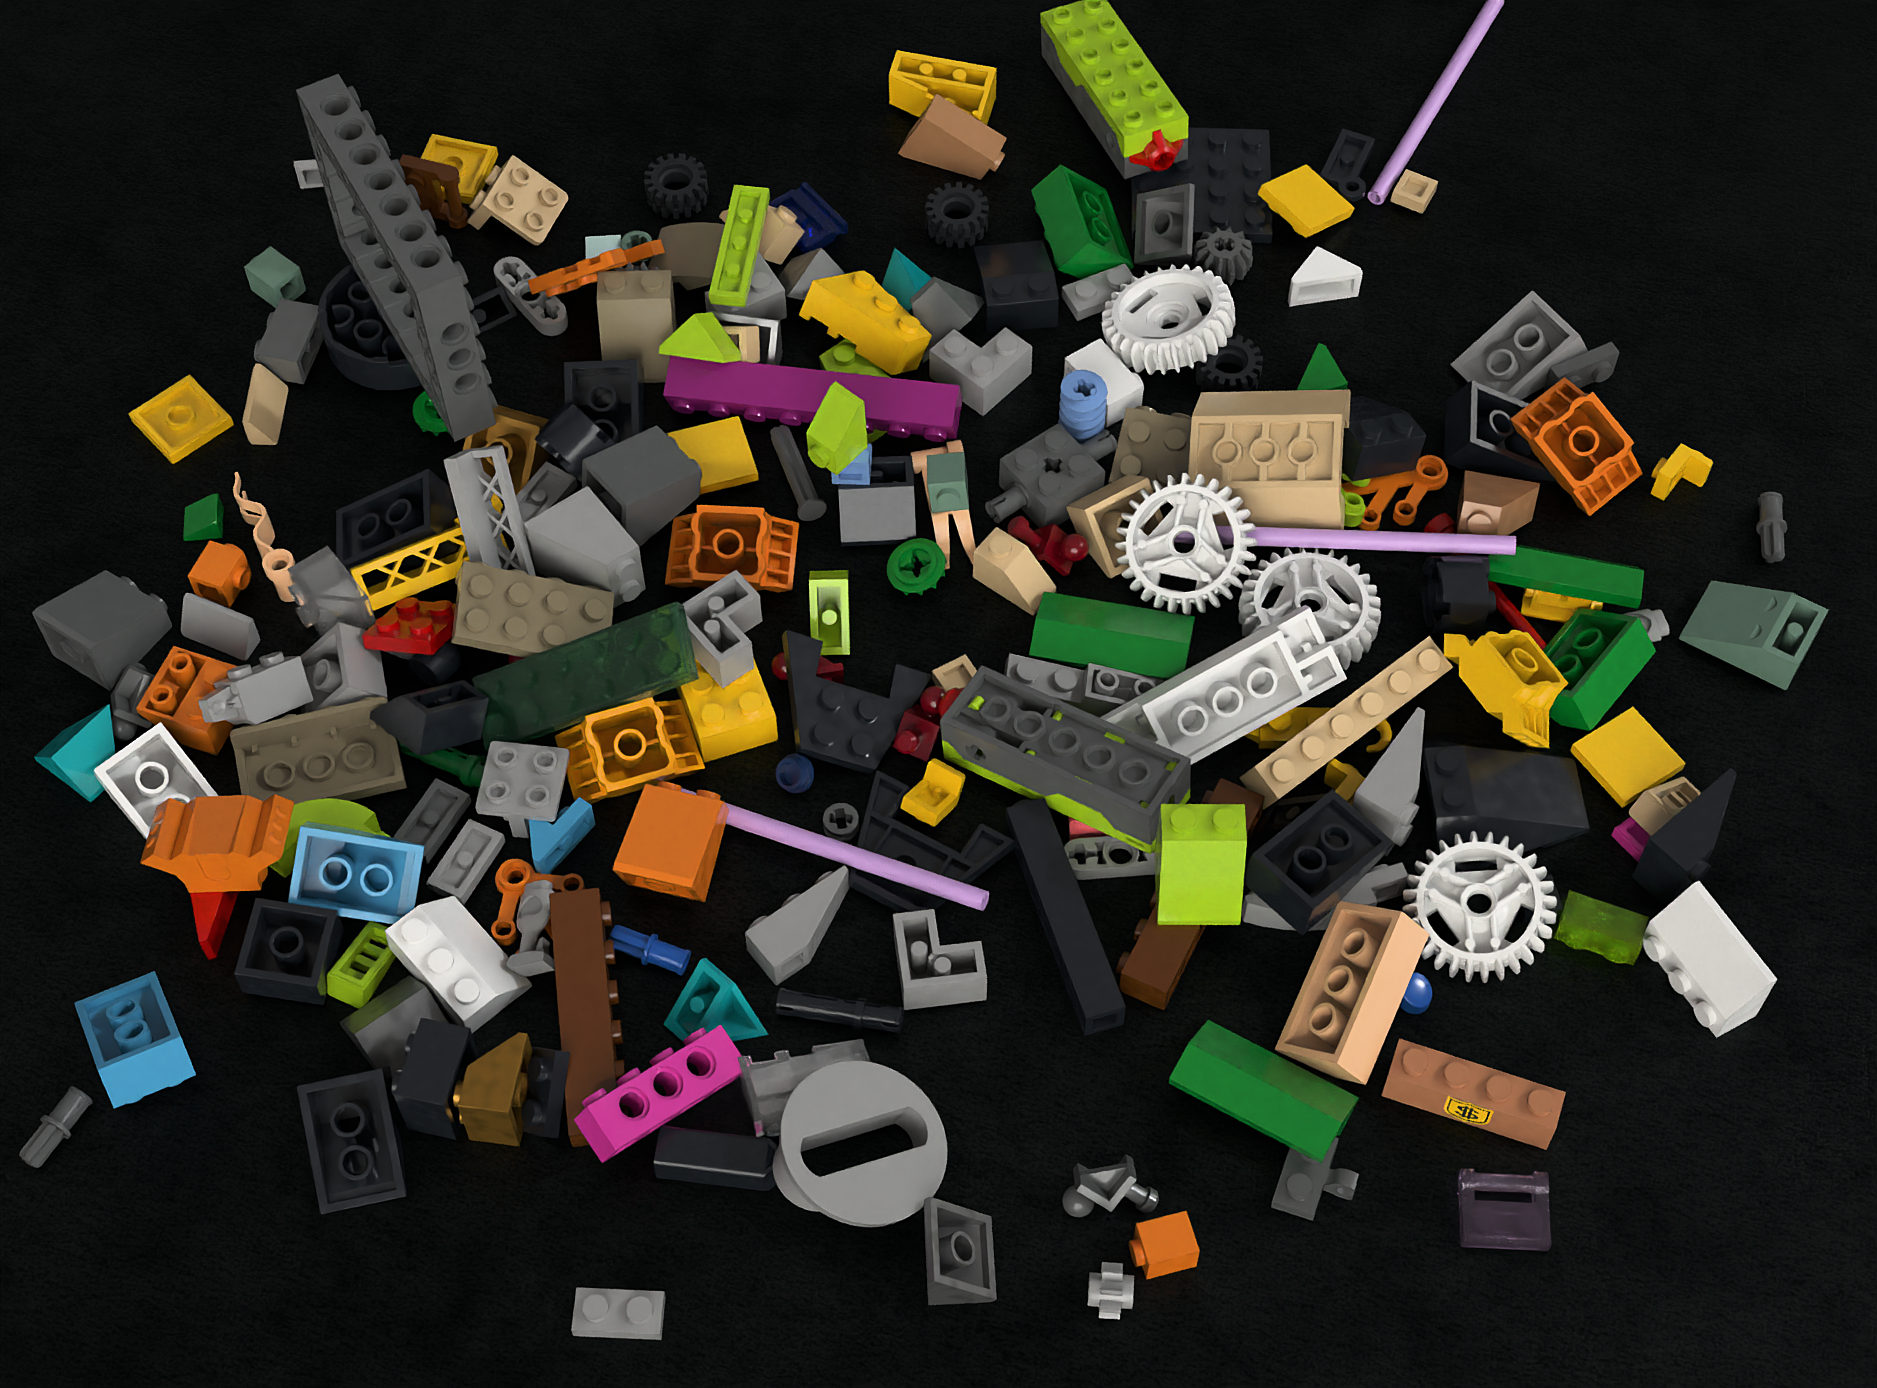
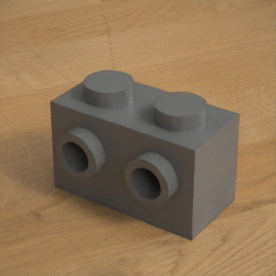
M280 299L275 312H271L268 316L267 329L262 340L259 339L256 342L254 358L258 361V364H262L283 381L304 385L324 340L320 328L319 306Z

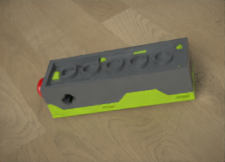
M1081 0L1040 13L1043 58L1124 179L1149 171H1164L1173 163L1188 159L1189 116L1107 0Z
M985 666L979 668L966 687L960 689L952 688L941 699L938 712L941 717L940 727L944 759L1032 800L1045 798L1049 808L1148 854H1151L1155 849L1160 805L1186 804L1190 798V758Z

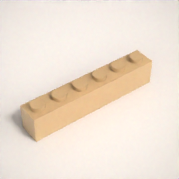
M1428 636L1242 775L1240 780L1248 790L1265 796L1264 810L1443 676L1453 666L1444 657V654L1431 637Z

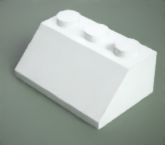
M1700 881L1692 884L1649 922L1641 939L1647 955L1653 961H1658L1668 974L1673 989L1685 996L1694 1008L1697 1020L1704 1027H1708L1716 1038L1755 1017L1777 981L1774 974Z
M455 896L418 905L385 930L389 949L414 978L427 987L435 1002L453 1023L470 1028L472 1033L532 987V983L525 976L518 975L506 966L509 957Z

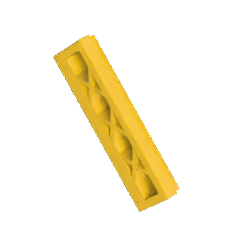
M455 526L350 568L349 570L358 589L357 594L363 608L369 613L456 578L463 561L470 562L464 539L462 541L455 538L463 534L461 526ZM501 533L502 545L508 549L504 536ZM450 540L461 545L458 552L439 560L433 558L439 543ZM430 547L427 555L419 552ZM413 554L425 559L423 566L404 574L398 572L404 557ZM394 562L392 569L384 567L385 565ZM375 569L389 574L386 581L366 588L361 576Z

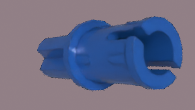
M615 925L608 939L613 940L615 950L641 959V964L647 965L652 963L676 972L681 976L685 972L691 956L690 950H684L660 941L656 934H652L650 937L621 925Z

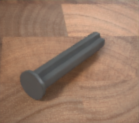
M784 424L779 427H773L770 431L771 440L798 503V517L803 521L816 520L826 512L827 506L822 499L818 498L789 427Z

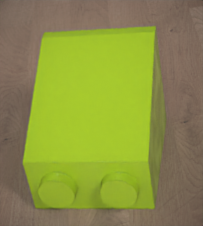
M1245 804L1160 805L1154 850L1157 925H1240L1247 847Z

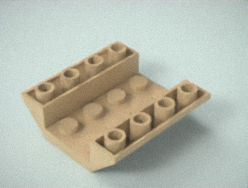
M1350 390L1201 392L1191 419L1188 468L1191 483L1194 484L1197 474H1202L1205 478V486L1208 485L1212 478L1219 481L1217 492L1225 486L1230 487L1232 493L1228 501L1239 496L1243 503L1236 510L1239 511L1246 508L1251 513V516L1245 519L1243 523H1253L1256 527L1344 530L1345 499L1341 493L1344 428H1349ZM1226 512L1213 516L1216 525L1230 526Z

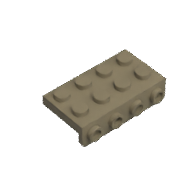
M1147 406L1126 407L1109 484L1128 474L1148 477L1154 493L1155 490L1152 482L1156 480L1163 488L1167 487V475H1171L1176 483L1180 484L1182 473L1188 474L1192 417L1183 413H1173L1171 416L1160 414Z
M463 561L455 581L458 589L451 643L602 674L605 673L609 661L614 604L613 592L603 591L601 588L593 585L580 586L566 583L560 578H543L528 575L526 572L518 569L505 570L491 567L481 561Z
M366 697L354 703L326 706L318 711L300 715L289 714L277 720L256 725L249 723L241 728L232 730L230 732V740L235 751L241 795H249L265 801L276 794L297 804L323 798L351 801L407 788L398 740L370 719V712L388 703V699L386 697Z

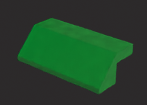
M1517 544L1515 555L1485 554L1490 564V573L1487 580L1491 582L1635 609L1639 608L1642 599L1644 570L1636 566Z
M1044 591L1035 620L1029 658L1086 668L1088 663L1161 679L1165 682L1185 671L1195 616Z
M1207 1020L1188 1043L1169 1077V1084L1321 1164L1336 1136H1340L1359 1100V1097L1210 1020Z

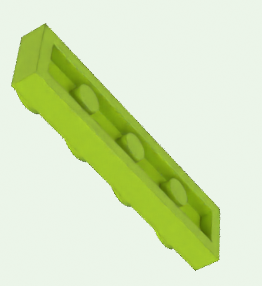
M734 185L709 290L710 304L746 307L770 200L769 188Z

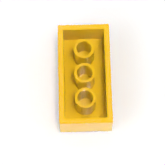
M677 607L654 613L658 640L680 700L682 699L703 763L777 741L776 715L755 660L752 670L722 689L676 637L672 610Z

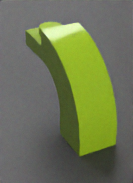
M332 798L294 804L282 858L269 865V867L284 878L293 871L300 826L307 821L351 828L386 837L390 836L381 831L375 812L358 803Z

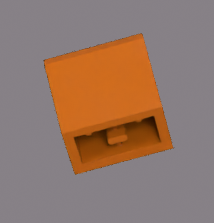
M173 646L136 707V710L154 725L161 722L170 735L182 745L217 756L235 725L226 720L205 723L198 700L216 689L214 682L227 678V671L238 666Z

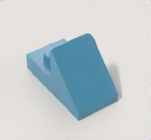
M578 797L570 807L566 806L558 813L553 825L548 821L529 819L532 858L536 873L541 875L551 874L596 825L591 804Z

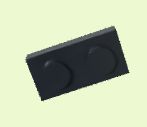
M533 1047L532 1058L527 1069L529 1078L527 1097L521 1111L523 1121L522 1132L542 1137L558 1138L570 1052L547 1047Z

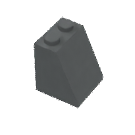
M657 425L583 459L582 489L588 486L639 547L695 501L700 494V481L702 478L700 466L694 459H690L678 447L676 441L672 437H668Z
M107 570L37 607L32 612L53 656L109 691L118 684L123 675L124 668L131 663H138L173 627L167 614L168 606L160 597L153 593L149 596L146 595L129 578L125 576L119 578Z

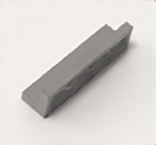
M503 445L465 449L444 459L470 562L481 561L491 567L511 570L514 567L526 572L528 575L536 576ZM492 457L496 470L493 478L483 471L480 458ZM494 493L504 502L505 511L503 515L492 506L491 498ZM503 530L513 537L515 547L512 552L502 545L500 535Z

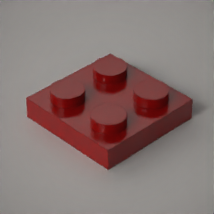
M414 597L403 598L397 601L394 607L384 616L378 618L375 624L362 634L365 649L433 655L452 637L456 604H452L448 600L427 602L418 601Z

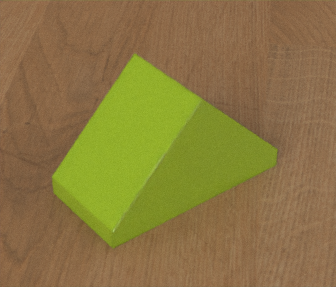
M712 312L693 314L659 346V354L719 363L741 361V352Z

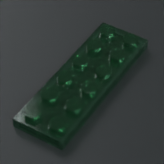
M674 602L476 676L472 680L474 688L489 698L482 731L484 748L488 752L492 741L522 744L585 720L587 715L646 699L698 680L699 676L684 605Z

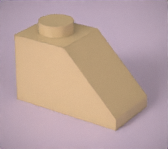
M768 205L758 249L765 260L780 265L805 232L795 222L797 216L782 205L778 208ZM728 210L722 211L719 215L724 222H726Z
M998 527L973 552V578L1032 616L1038 612L1043 592H1056L1055 584L1029 548Z

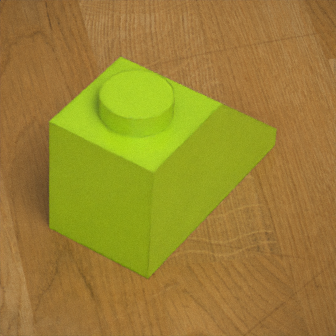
M836 381L829 387L806 432L808 455L815 465L820 468L826 467L835 475H838L868 447L864 401Z
M848 570L810 571L811 638L823 641L820 655H850Z

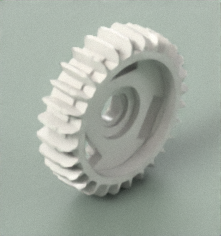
M1172 264L1168 270H1162L1158 266L1157 272L1150 274L1145 270L1144 276L1139 279L1132 276L1130 285L1122 283L1120 285L1121 292H1113L1111 294L1112 299L1105 303L1106 309L1102 312V331L1107 346L1113 352H1118L1123 364L1127 368L1133 366L1136 373H1140L1146 368L1149 375H1152L1155 370H1161L1163 375L1170 369H1175L1179 373L1180 368L1187 365L1193 369L1194 362L1196 361L1206 363V355L1216 356L1218 354V347H1225L1227 345V338L1233 335L1232 330L1236 325L1234 302L1227 284L1223 283L1221 277L1214 276L1211 270L1203 273L1200 266L1190 270L1187 264L1181 269H1176ZM1197 302L1210 308L1207 315L1202 316ZM1179 323L1174 328L1162 329L1166 324Z
M1182 473L1180 484H1177L1171 475H1167V487L1164 488L1156 480L1153 481L1155 493L1151 495L1144 489H1140L1144 501L1141 504L1133 500L1129 501L1132 508L1136 510L1133 515L1121 514V517L1129 523L1128 528H1117V532L1126 537V541L1115 543L1116 548L1126 551V555L1118 557L1117 562L1122 565L1129 564L1130 566L1122 572V576L1126 579L1136 578L1130 585L1131 590L1138 591L1143 587L1145 588L1140 596L1143 601L1148 602L1155 595L1153 607L1161 609L1166 601L1168 602V612L1176 613L1178 604H1181L1185 615L1191 614L1192 604L1196 605L1199 612L1205 613V602L1208 600L1216 608L1220 607L1217 596L1222 594L1228 599H1232L1233 596L1228 587L1233 584L1236 587L1243 588L1244 585L1237 576L1239 573L1251 575V571L1243 564L1245 560H1256V556L1247 551V547L1258 544L1256 539L1247 537V533L1256 530V526L1253 523H1243L1245 519L1251 516L1250 511L1246 508L1237 511L1236 509L1243 503V500L1236 496L1228 501L1232 489L1225 486L1217 492L1219 481L1215 478H1212L1207 486H1205V478L1202 474H1197L1194 484L1191 483L1187 473ZM1169 502L1174 508L1149 536L1145 534L1143 529L1147 521L1162 505ZM1222 512H1226L1234 536V546L1227 550L1223 549L1213 517ZM1183 532H1189L1195 538V545L1188 553H1179L1174 546L1175 538ZM1161 574L1196 580L1195 591L1182 592L1159 587Z
M1287 547L1283 558L1273 552L1269 562L1261 560L1258 564V570L1251 569V575L1243 584L1238 605L1239 623L1242 624V636L1247 637L1300 608V603L1303 600L1312 599L1321 606L1320 610L1312 612L1325 640L1329 641L1327 643L1332 646L1342 669L1347 670L1350 661L1358 663L1362 653H1368L1372 641L1376 639L1381 619V611L1379 610L1381 599L1376 597L1377 586L1369 585V574L1359 575V563L1351 567L1347 565V555L1340 560L1334 558L1333 549L1330 550L1328 555L1320 554L1319 548H1315L1313 553H1306L1304 548L1299 547V552L1293 554ZM1278 585L1283 586L1274 607L1269 609L1263 608L1261 605L1267 593ZM1330 586L1343 593L1351 604H1346Z
M1472 831L1469 839L1470 842L1463 843L1460 835L1456 834L1455 846L1451 848L1443 840H1440L1439 848L1441 854L1437 855L1430 849H1427L1426 859L1429 865L1416 861L1415 870L1420 876L1409 874L1407 884L1414 889L1403 891L1404 901L1411 903L1403 905V913L1411 917L1414 922L1429 933L1426 945L1421 953L1423 959L1426 960L1435 954L1434 968L1436 970H1439L1445 963L1450 964L1449 976L1451 978H1454L1459 968L1464 969L1467 982L1471 981L1474 971L1480 972L1484 983L1488 981L1489 971L1495 970L1498 978L1503 980L1504 967L1508 965L1515 974H1518L1520 972L1519 959L1521 958L1531 965L1534 962V957L1530 949L1540 953L1544 951L1545 944L1538 937L1550 939L1552 928L1545 924H1554L1556 922L1555 912L1547 910L1555 908L1557 904L1555 896L1546 895L1552 892L1553 882L1541 881L1547 875L1546 867L1542 866L1532 869L1537 860L1535 853L1523 859L1524 845L1520 843L1513 851L1508 849V836H1504L1498 845L1493 843L1492 832H1488L1485 842H1478L1476 832ZM1471 861H1486L1496 863L1497 870L1455 872V866ZM1474 894H1484L1491 900L1492 905L1487 912L1477 914L1468 908V899ZM1521 906L1534 911L1524 934L1514 943L1505 940ZM1438 911L1459 943L1452 947L1443 941L1430 926L1427 919L1428 916Z

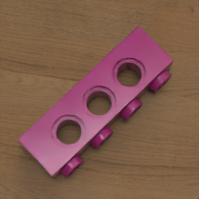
M722 1025L708 1033L704 1027L700 1028L682 1041L685 1045L684 1048L675 1053L671 1047L667 1048L649 1061L652 1067L643 1073L637 1067L616 1081L619 1087L607 1094L605 1089L602 1088L582 1101L585 1109L574 1121L602 1163L730 1084L749 1068ZM687 1063L693 1064L698 1069L699 1076L689 1071ZM653 1083L660 1084L665 1089L667 1097L658 1094L654 1089ZM619 1103L630 1107L633 1112V1118L622 1113Z

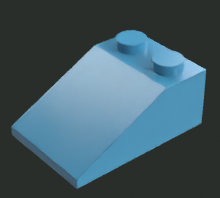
M307 821L300 826L288 903L337 910L339 916L394 924L415 908L425 845L351 828Z
M155 971L74 1003L97 1070L113 1108L137 1102L146 1095L166 1087L176 1086L185 1079L196 1075Z

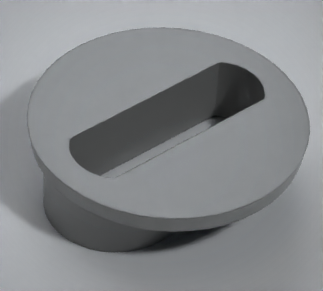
M853 1060L832 1063L808 1075L798 1084L789 1097L780 1124V1145L773 1159V1174L777 1186L783 1195L798 1207L809 1211L822 1212L832 1219L854 1226L879 1227L894 1224L924 1207V1199L933 1197L938 1190L947 1164L948 1149L945 1130L929 1098L916 1084L899 1072L867 1061ZM892 1124L899 1125L908 1133L914 1147L907 1151L822 1177L813 1174L806 1167L801 1156L803 1151Z

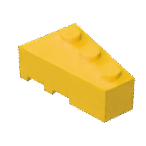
M897 50L889 72V104L920 117L934 96L938 94L987 125L996 98L997 68Z
M865 270L813 280L799 313V316L807 321L814 317L829 327L827 334L837 339L841 335L857 345L855 348L856 353L890 375L917 370L932 337L921 325L920 321L911 316L898 303L897 299L885 291L875 281V278Z

